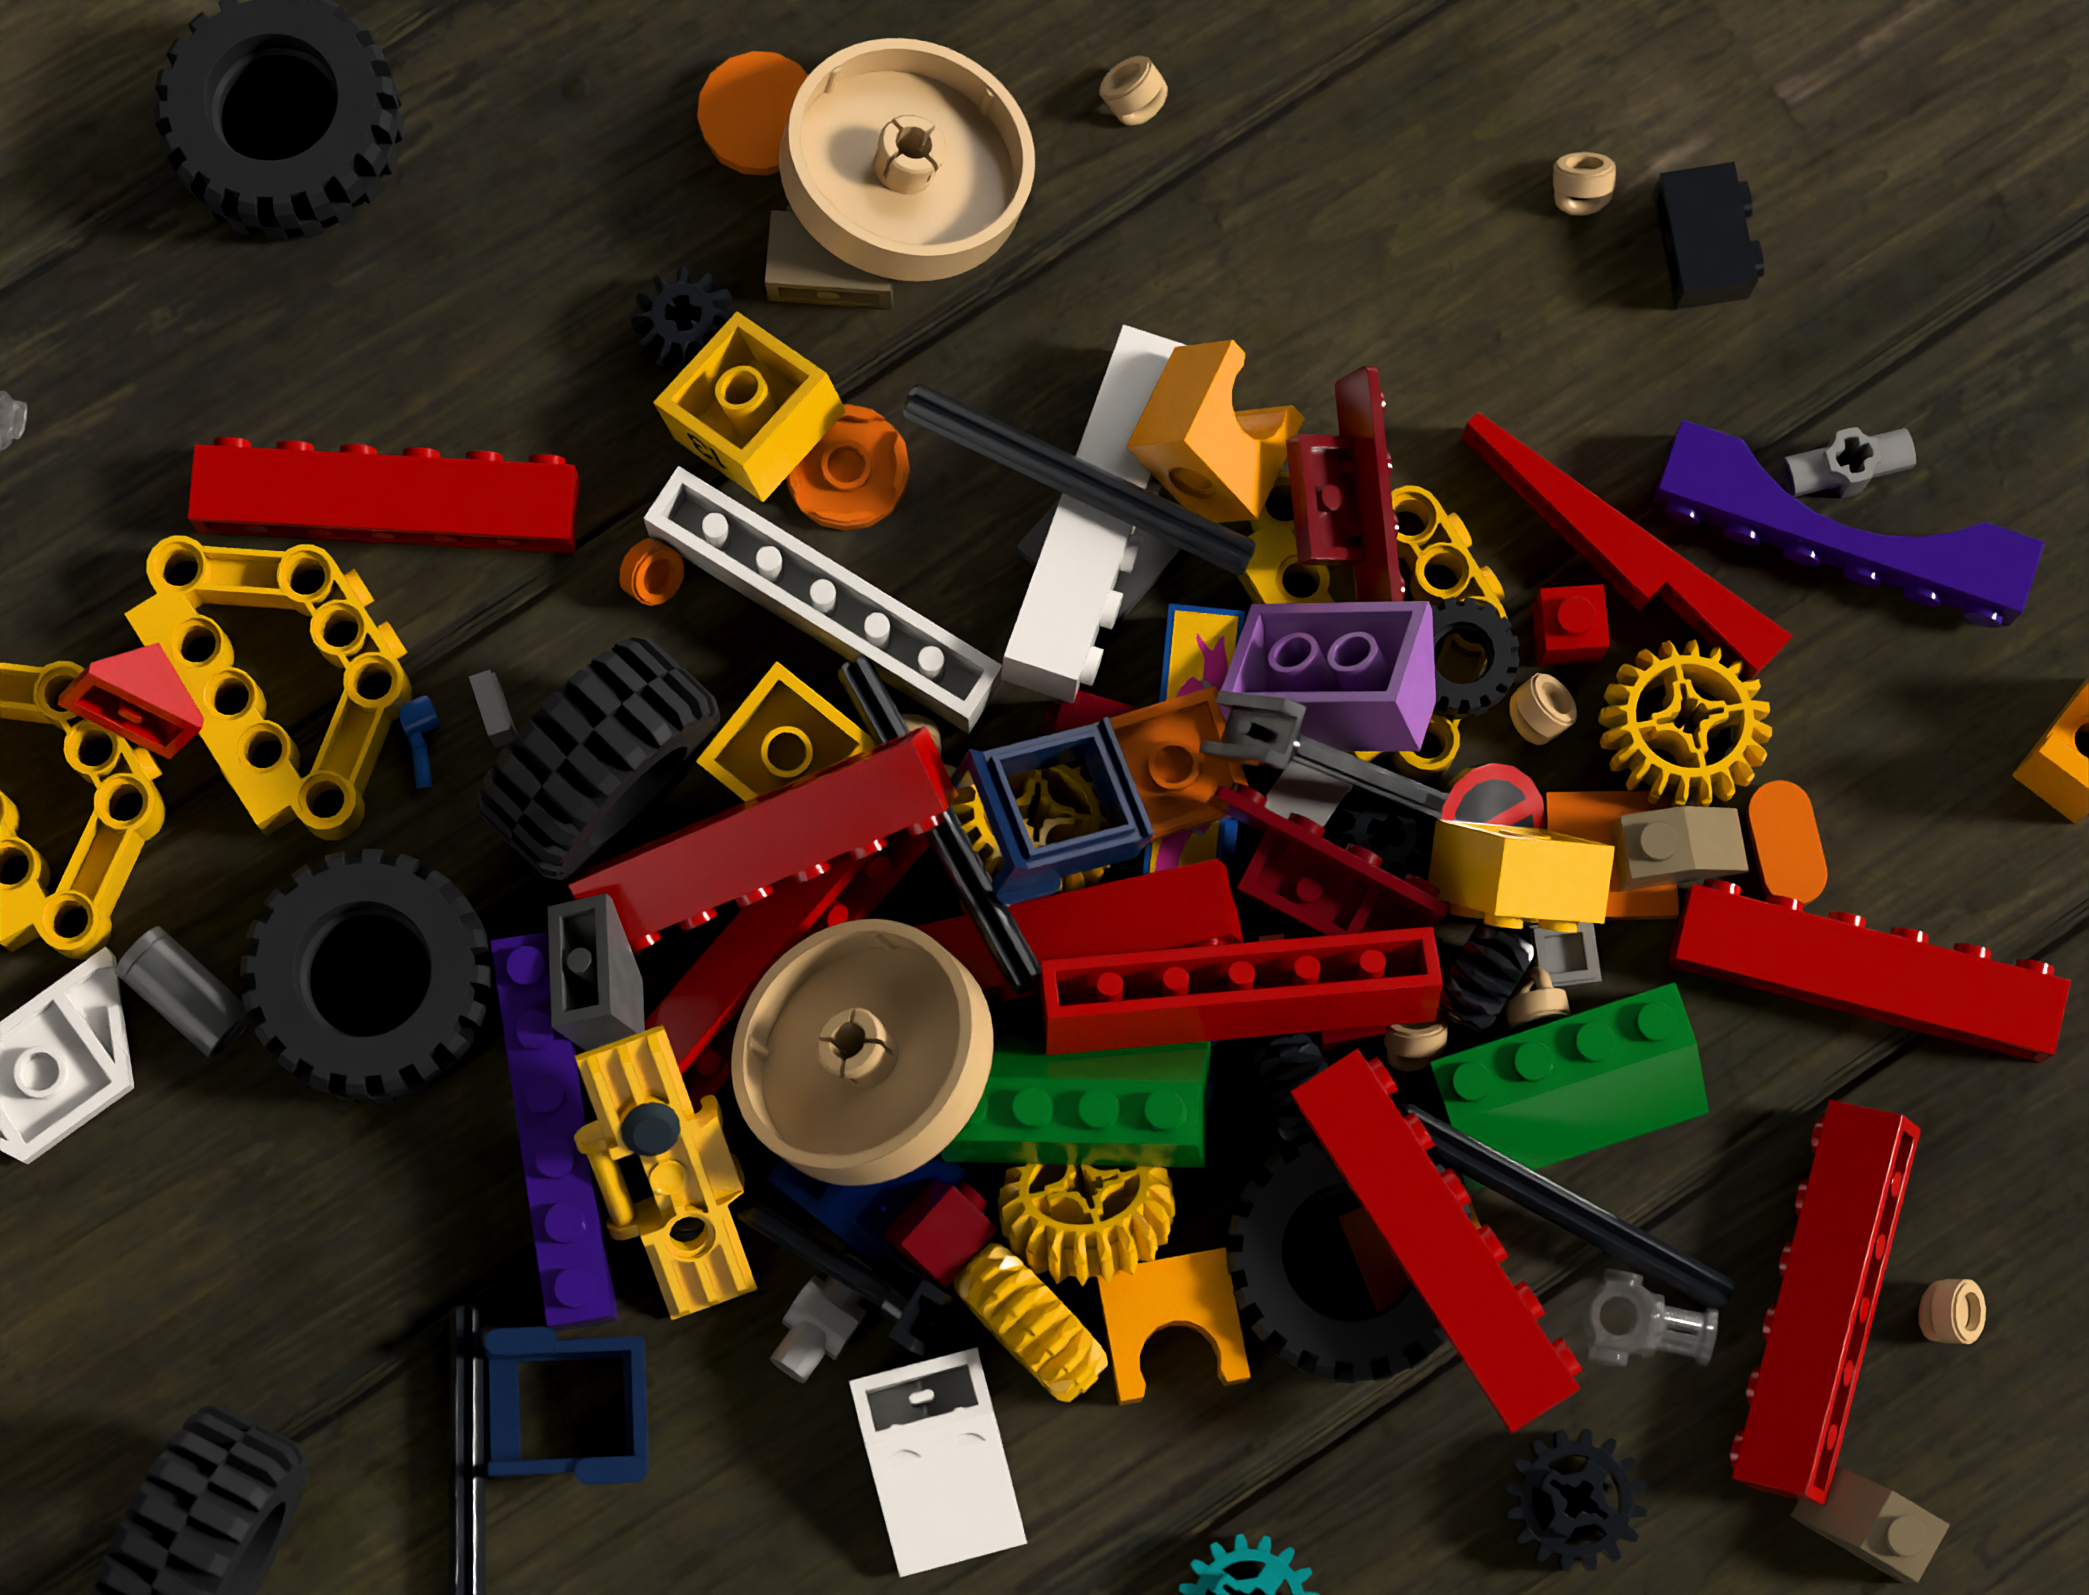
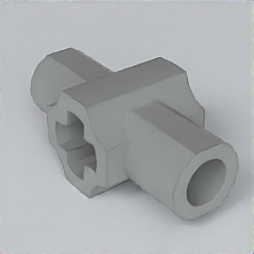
M1853 427L1836 432L1825 448L1784 457L1782 460V471L1787 490L1793 497L1831 489L1840 498L1860 494L1874 477L1914 468L1916 465V453L1913 440L1906 428L1869 437L1863 434L1858 427ZM1842 453H1847L1849 461L1858 459L1861 466L1856 473L1850 472L1849 464L1842 467L1838 464L1837 460Z
M847 1252L844 1253L878 1275L872 1267L858 1257ZM814 1275L799 1293L782 1320V1324L790 1330L771 1355V1362L793 1379L805 1383L825 1354L836 1360L851 1341L868 1311L860 1307L865 1298L829 1275L825 1281Z

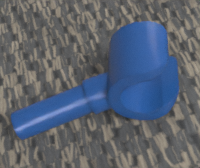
M424 695L404 703L399 711V719L408 738L409 748L412 751L416 789L432 787L428 750L423 733L441 726L430 698Z

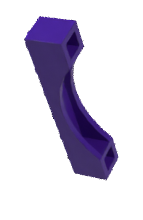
M1682 419L1673 436L1651 501L1652 505L1664 508V516L1675 522L1697 526L1702 521L1724 529L1723 535L1734 542L1748 546H1758L1760 541L1784 549L1783 555L1795 563L1815 567L1819 566L1820 562L1843 569V576L1854 583L1869 587H1878L1880 583H1884L1905 590L1903 596L1913 603L1926 607H1939L1943 603L1965 611L1964 617L1967 620L1989 628H1999L2001 623L2010 626L2023 613L2045 544L2044 541L1985 521L1955 532L1922 537L1880 535L1847 527L1814 512L1787 493L1760 466L1743 439Z
M548 931L492 940L490 942L547 1327L555 1332L619 1322L610 1258L603 1229L594 1173L587 1154L579 1152L574 1140L575 1133L586 1125L578 1065L575 1059V1043L552 1028Z

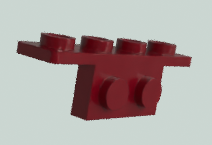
M1363 366L1335 382L1340 436L1297 434L1286 440L1298 564L1353 566L1357 602L1403 601L1405 597V582L1400 574L1396 541L1399 525L1397 516L1393 511L1390 485L1392 460L1386 448L1383 419L1385 396L1380 388L1378 368L1376 366Z
M1233 782L1229 789L1219 784L1212 791L1207 801L1208 805L1263 833L1234 891L1319 936L1360 933L1379 895L1432 923H1437L1445 918L1450 905L1437 898L1440 889L1430 882L1406 873L1402 880L1380 868L1383 860L1375 853L1353 843H1348L1345 849L1322 838L1325 829L1321 825L1297 813H1290L1288 819L1265 808L1268 801L1265 796L1246 785Z

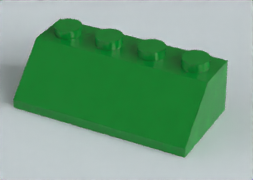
M1675 982L1431 1061L1423 1071L1441 1121L1533 1171L1709 1113L1697 1042ZM1459 1172L1466 1192L1486 1187Z
M993 1034L992 1063L983 1094L965 1126L940 1153L945 1162L1205 1168L1211 1041L1046 1055L1044 1035Z

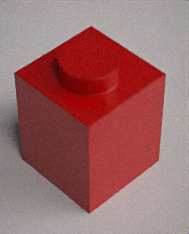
M1604 584L1540 588L1532 604L1538 667L1601 663L1610 647Z

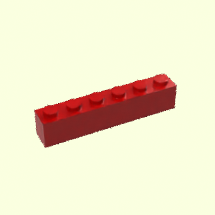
M236 437L214 438L213 445L194 444L188 519L197 532L201 534L575 554L581 480L576 466L566 464V459L560 456L534 454L528 457V462L503 461V456L495 452L469 451L465 453V459L440 458V452L423 447L404 448L402 455L377 454L376 448L363 444H343L339 446V452L314 451V445L295 440L278 441L276 449L251 447L252 443L250 441Z
M925 725L591 866L577 876L568 886L575 900L604 893L612 897L631 950L634 953L660 940L661 936L658 931L676 923H679L682 931L695 928L717 916L714 907L735 899L739 908L753 904L774 892L771 886L772 883L791 875L795 884L813 879L831 868L828 860L846 852L850 853L853 860L866 857L888 845L885 836L906 827L910 836L926 832L946 820L943 812L954 802L958 794Z
M906 827L885 836L888 845L866 857L853 860L850 853L846 852L828 860L831 868L813 879L795 884L791 875L772 883L771 886L774 892L753 904L745 906L645 1020V1031L664 1026L695 1114L702 1109L700 1099L706 1095H714L732 1075V1049L737 1025L750 995L761 978L787 951L809 936L840 923L867 919L930 846L924 832L910 836Z
M1218 858L1007 906L1040 966L1041 960L1243 943L1230 871ZM969 914L914 926V928L933 938L964 965L980 986L987 1002L1001 999V1005L1015 1006L1039 999L1038 990H1040V985L1021 995L1010 989Z
M1704 879L1703 886L1693 883L1684 894L1667 964L1668 968L2039 1063L2055 1055L2071 980L2053 976L2055 968L2049 964L2029 959H2017L2014 966L1991 960L1992 952L1977 945L1954 943L1951 950L1928 944L1929 935L1918 930L1892 927L1889 934L1865 928L1867 920L1852 913L1829 911L1827 918L1803 912L1804 903L1789 897L1767 895L1764 902L1740 896L1742 890L1740 886L1717 879Z
M1433 927L1041 960L1039 998L1046 1055L1432 1022L1436 1021L1443 982Z
M1356 1049L1291 1091L1292 1100L1510 1435H1512L1577 1393L1580 1387L1574 1377L1583 1370L1565 1341L1560 1337L1551 1343L1536 1320L1546 1313L1527 1283L1523 1280L1513 1286L1499 1265L1509 1257L1491 1228L1485 1224L1477 1230L1462 1207L1472 1201L1451 1168H1448L1440 1174L1427 1155L1426 1151L1435 1146L1419 1118L1414 1112L1404 1118L1389 1097L1398 1090V1087L1377 1056L1366 1062L1359 1049Z
M1829 1100L1825 1117H1820L1814 1126L1811 1148L1815 1157L1809 1179L1805 1178L1797 1191L1795 1210L1799 1220L1794 1239L1785 1244L1780 1257L1779 1273L1783 1282L1777 1304H1771L1764 1319L1763 1337L1767 1344L1761 1366H1756L1749 1378L1747 1401L1751 1406L1745 1430L1740 1429L1737 1432L1731 1448L1730 1460L1732 1467H1734L1732 1478L1753 1489L1826 1506L1921 1129L1903 1114Z

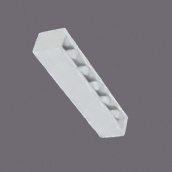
M1123 324L1076 457L1154 494H1160L1162 484L1159 481L1152 480L1153 475L1126 446L1174 347L1186 346L1185 344ZM1062 493L1004 654L1000 680L1072 704L1074 703L1080 683L1089 686L1093 685L1104 651L1094 647V643L1100 626L1110 630L1114 626L1123 598V593L1114 591L1120 571L1132 574L1142 545L1143 538L1133 535L1135 526Z
M680 466L677 467L644 517L649 537L671 546L681 557L846 659L852 660L856 657L864 656L872 662L882 681L968 734L1003 682V680H1000L1001 664Z

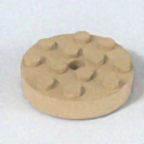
M884 38L854 44L828 57L810 73L794 99L784 127L779 150V169L786 197L801 224L812 237L836 257L856 268L881 277L904 281H932L959 275L975 268L996 253L1006 242L1017 223L1031 191L1035 172V149L1028 123L1020 107L1007 89L978 63L956 51L934 43L915 39Z
M881 919L855 920L828 927L809 936L787 951L771 966L750 995L738 1022L732 1049L731 1073L738 1106L748 1126L759 1140L806 1175L824 1182L847 1186L870 1185L895 1179L915 1170L940 1153L956 1137L973 1114L986 1086L992 1063L993 1027L991 1015L983 992L972 974L944 947L924 932L904 923Z

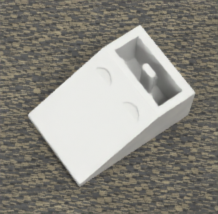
M977 1348L849 1381L900 1577L1027 1544Z

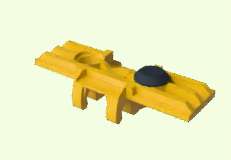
M664 1026L651 1028L576 1055L575 1059L598 1119L583 1126L575 1133L574 1140L580 1153L587 1154L610 1215L606 1221V1226L612 1239L626 1240L640 1235L671 1320L757 1290L728 1208L732 1201L744 1193L745 1177L739 1159L735 1154H730L722 1132L724 1118L717 1098L714 1095L702 1097L700 1099L702 1109L698 1113H694ZM633 1153L640 1156L654 1194L652 1197L635 1204L632 1202L617 1159ZM696 1217L704 1221L705 1227L703 1232L692 1241H677L670 1236L672 1226L682 1218Z

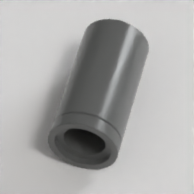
M160 926L152 928L140 937L125 953L116 967L115 974L210 1060L225 1052L242 1035L252 1021V1018L246 1013L244 1002Z

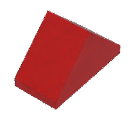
M159 642L90 663L59 695L57 705L169 760L202 729L204 722L202 714Z

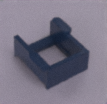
M1109 717L1102 718L1098 723L983 752L969 749L951 776L955 789L971 785L976 787L1005 862L991 883L994 889V899L1002 906H1012L1053 895L1059 890L1062 877L1136 858L1154 835V830ZM1084 759L1111 829L1034 849L1006 776L1030 770H1042Z
M549 1327L493 1329L486 1335L485 1356L489 1363L491 1462H488L489 1477L497 1479L575 1475L576 1479L585 1485L637 1483L646 1477L647 1472H649L646 1346L644 1336L558 1340L555 1331ZM623 1358L625 1456L521 1460L519 1362Z

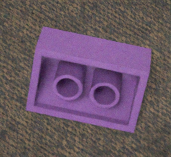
M1428 601L1251 604L1221 691L1286 698L1307 707L1299 729L1301 735L1340 751H1420L1436 703L1432 608ZM1218 704L1227 721L1231 709Z

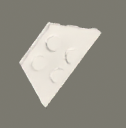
M106 946L0 1022V1151L26 1164L34 1161L134 1089L119 977L115 974L117 962L116 957Z

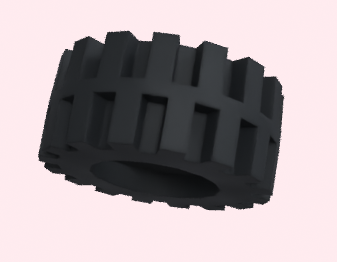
M1455 597L1444 599L1442 604L1438 606L1431 605L1434 648L1438 641L1447 635L1455 633L1467 634L1480 642L1485 649L1487 657L1485 671L1473 682L1463 684L1450 682L1442 677L1435 668L1436 703L1433 714L1444 717L1445 714L1454 715V719H1466L1467 715L1475 714L1477 717L1486 713L1490 707L1496 706L1505 696L1513 683L1520 659L1518 657L1519 643L1517 635L1513 636L1510 631L1511 623L1506 617L1501 619L1495 613L1497 608L1489 603L1485 607L1476 604L1477 599L1466 597L1464 601H1455Z

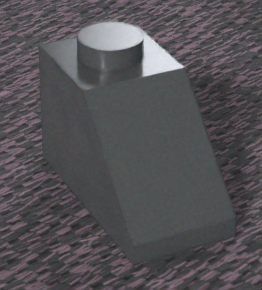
M604 893L548 906L552 1028L586 1052L645 1031L643 979L612 897Z

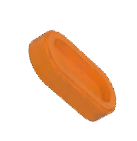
M1783 780L1768 782L1752 795L1748 801L1745 813L1761 885L1766 895L1789 897L1804 903V906H1806L1821 894L1826 885L1828 875L1811 801L1804 790L1792 782Z

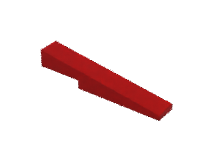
M1477 412L1467 422L1461 439L1638 612L1641 613L1658 596L1712 649L1721 646L1723 651L1722 659L1729 666L1736 660H1743L1744 669L1739 676L1744 681L1753 679L1784 649L1793 637L1792 634L1480 412Z

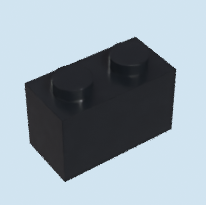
M1735 162L1661 173L1652 194L1675 310L1749 299L1758 282V277H1763L1764 258L1759 240L1750 241L1746 218L1752 217V197L1748 182L1746 180L1738 181Z

